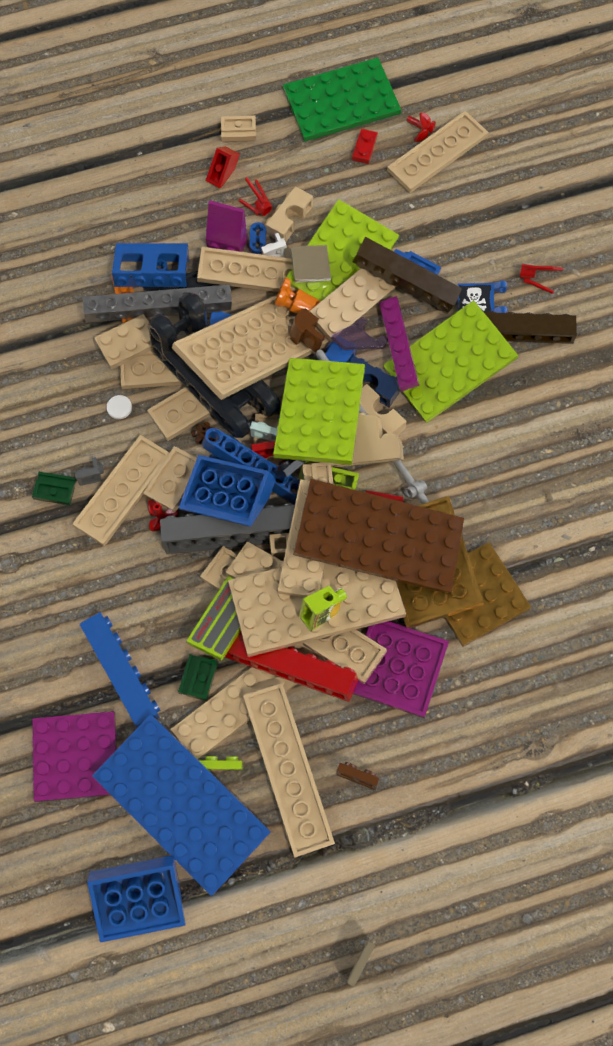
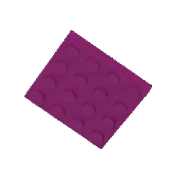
M389 621L369 626L366 636L386 648L387 652L365 684L358 681L353 695L425 718L449 641Z
M114 711L33 719L34 802L110 795L92 775L117 750L116 716Z

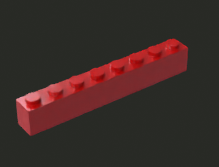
M241 631L225 655L227 659L350 702L359 681L357 673L353 669L338 667L329 660L321 661L309 653L304 655L292 647L248 657Z

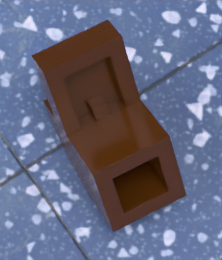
M306 308L296 315L290 329V337L296 345L302 342L316 353L320 349L325 336L315 329L319 318Z

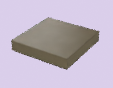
M327 245L293 246L290 248L294 283L331 280Z
M371 942L365 944L346 981L347 984L352 987L355 986L376 945Z

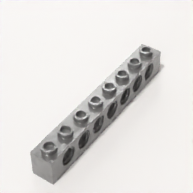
M230 285L82 297L84 317L86 323L136 318L142 314L146 318L154 317L157 314H164L165 316L179 315V298L188 292L195 293L201 298L206 307V312L229 311L232 309Z

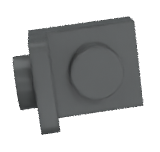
M96 457L92 458L93 468L86 467L75 472L80 486L102 481L101 474H104L102 462L98 463Z

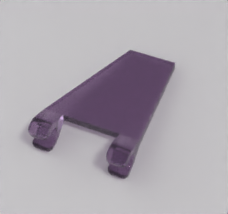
M361 317L354 324L331 336V339L343 350L384 349L386 347L385 343L388 342V337L385 335L375 341L364 331L365 324L368 323L365 317Z

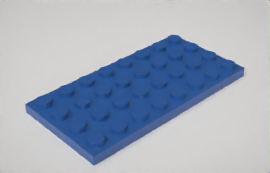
M152 714L92 775L171 856H174V859L211 896L271 833Z

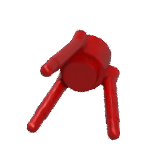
M246 177L245 181L258 198L254 203L255 208L242 199L238 201L252 210L257 216L259 214L261 216L268 215L272 211V204L269 202L258 180H255V184L259 192L248 177Z
M522 264L520 278L524 279L523 283L531 284L551 294L554 293L553 290L532 281L531 278H535L536 270L563 271L562 267Z

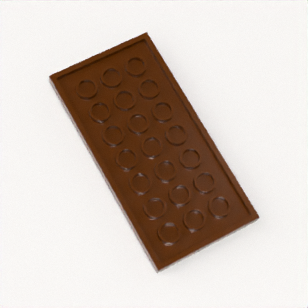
M310 479L293 555L450 594L452 592L464 518Z

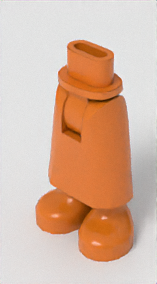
M285 277L274 305L289 308V311L298 314L304 308L311 311L321 301L301 289L294 293L290 288L291 280Z

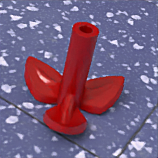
M420 113V120L412 116L407 118L408 123L422 130L415 137L414 142L423 141L427 138L428 131L432 133L435 129L436 121L431 122L430 116L426 113Z
M154 500L148 501L150 515L157 517L150 521V531L154 532L161 529L160 519H165L168 516L177 517L179 514L178 511L174 512L170 509L163 513L162 506Z

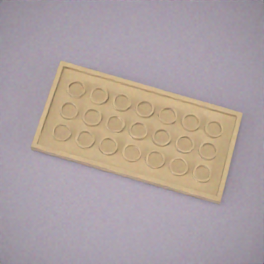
M277 295L173 343L172 349L221 400L287 367L290 358L302 359L314 353L304 343L300 342L296 345L292 341L290 329L297 313L289 311V308L274 305ZM316 326L315 329H316L318 332H320L322 335H324V334L320 331V329ZM326 336L320 349L328 346L330 343Z
M326 563L320 590L327 586H330L334 592L342 588L347 594V599L341 602L339 611L334 617L310 632L299 617L304 598L278 593L282 567L228 580L248 657L406 617L396 581Z

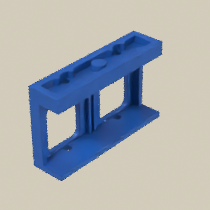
M116 243L112 269L114 287H187L188 243ZM158 259H164L166 262H179L178 270L158 271ZM121 262H142V269L140 271H121Z

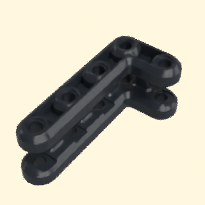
M188 292L179 298L178 311L180 321L176 324H172L164 314H157L149 320L148 330L152 350L160 361L233 437L243 438L250 433L251 422L240 409L250 402L264 416H272L279 411L280 400L276 393L262 379L241 389L231 398L226 397L221 400L172 349L173 343L178 341L177 335L180 332L184 331L189 336L210 326L207 322L206 307L197 294Z

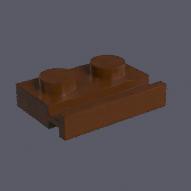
M345 762V764L339 763L337 776L376 790L379 778L376 777L375 772L367 769L364 772L356 769V765Z

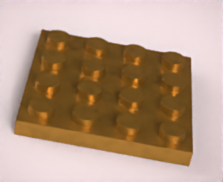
M490 542L468 553L484 605L444 617L462 647L532 608Z

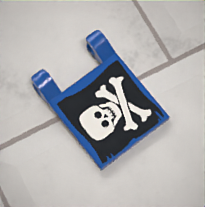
M506 281L458 284L462 290L458 296L457 312L474 300L483 312L507 313L506 306L494 308V291L505 293L507 291Z

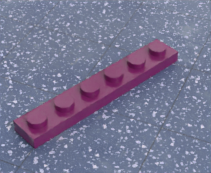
M397 296L380 302V307L399 388L403 392L420 385Z

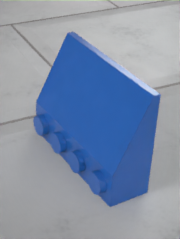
M198 455L179 509L251 527L268 501L276 480L270 471Z
M174 856L89 872L87 884L100 943L186 925Z

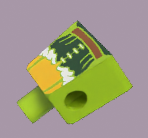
M327 586L303 599L299 617L310 632L338 613L341 602L347 599L346 592L342 588L334 592L330 586Z

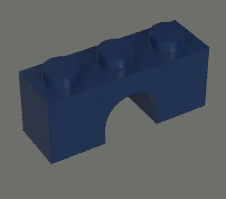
M354 356L349 363L365 364L363 383H374L377 386L374 391L380 396L379 402L390 408L401 392L397 377L389 376L381 368L373 367L366 360Z

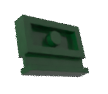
M39 471L32 498L33 500L70 506L77 479L76 477Z
M189 654L178 693L207 701L218 661Z

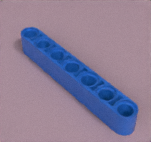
M210 428L206 431L202 445L207 451L223 461L270 471L274 478L282 482L277 483L275 481L272 491L295 505L297 494L293 493L291 489H296L298 492L300 480L292 475L277 477L274 470L278 466L219 429ZM208 438H214L216 442H212ZM225 448H230L233 452H227ZM241 458H246L249 463L243 462Z

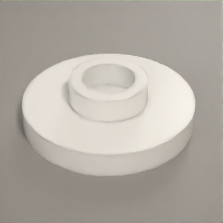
M122 395L112 397L107 403L108 414L114 419L126 418L132 411L130 400Z

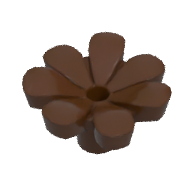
M205 422L203 426L197 424V430L192 431V436L196 437L195 442L197 444L203 441L208 429L214 428L210 427L209 422Z

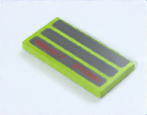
M229 576L186 641L187 644L221 661L241 631L228 580L233 578Z

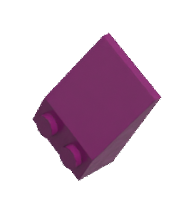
M210 200L208 203L206 228L207 247L243 252L247 243L244 209Z

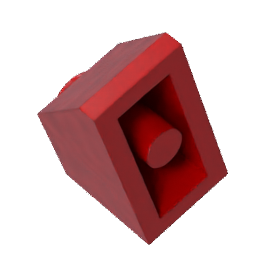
M226 146L216 148L205 181L218 188H222L234 172L240 153Z

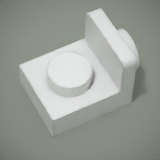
M279 233L275 234V243H269L261 247L262 255L285 257L284 249L287 248L284 238L281 239Z

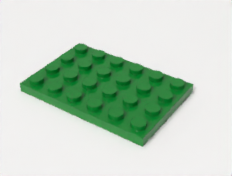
M378 57L283 84L284 93L304 142L401 114V107Z

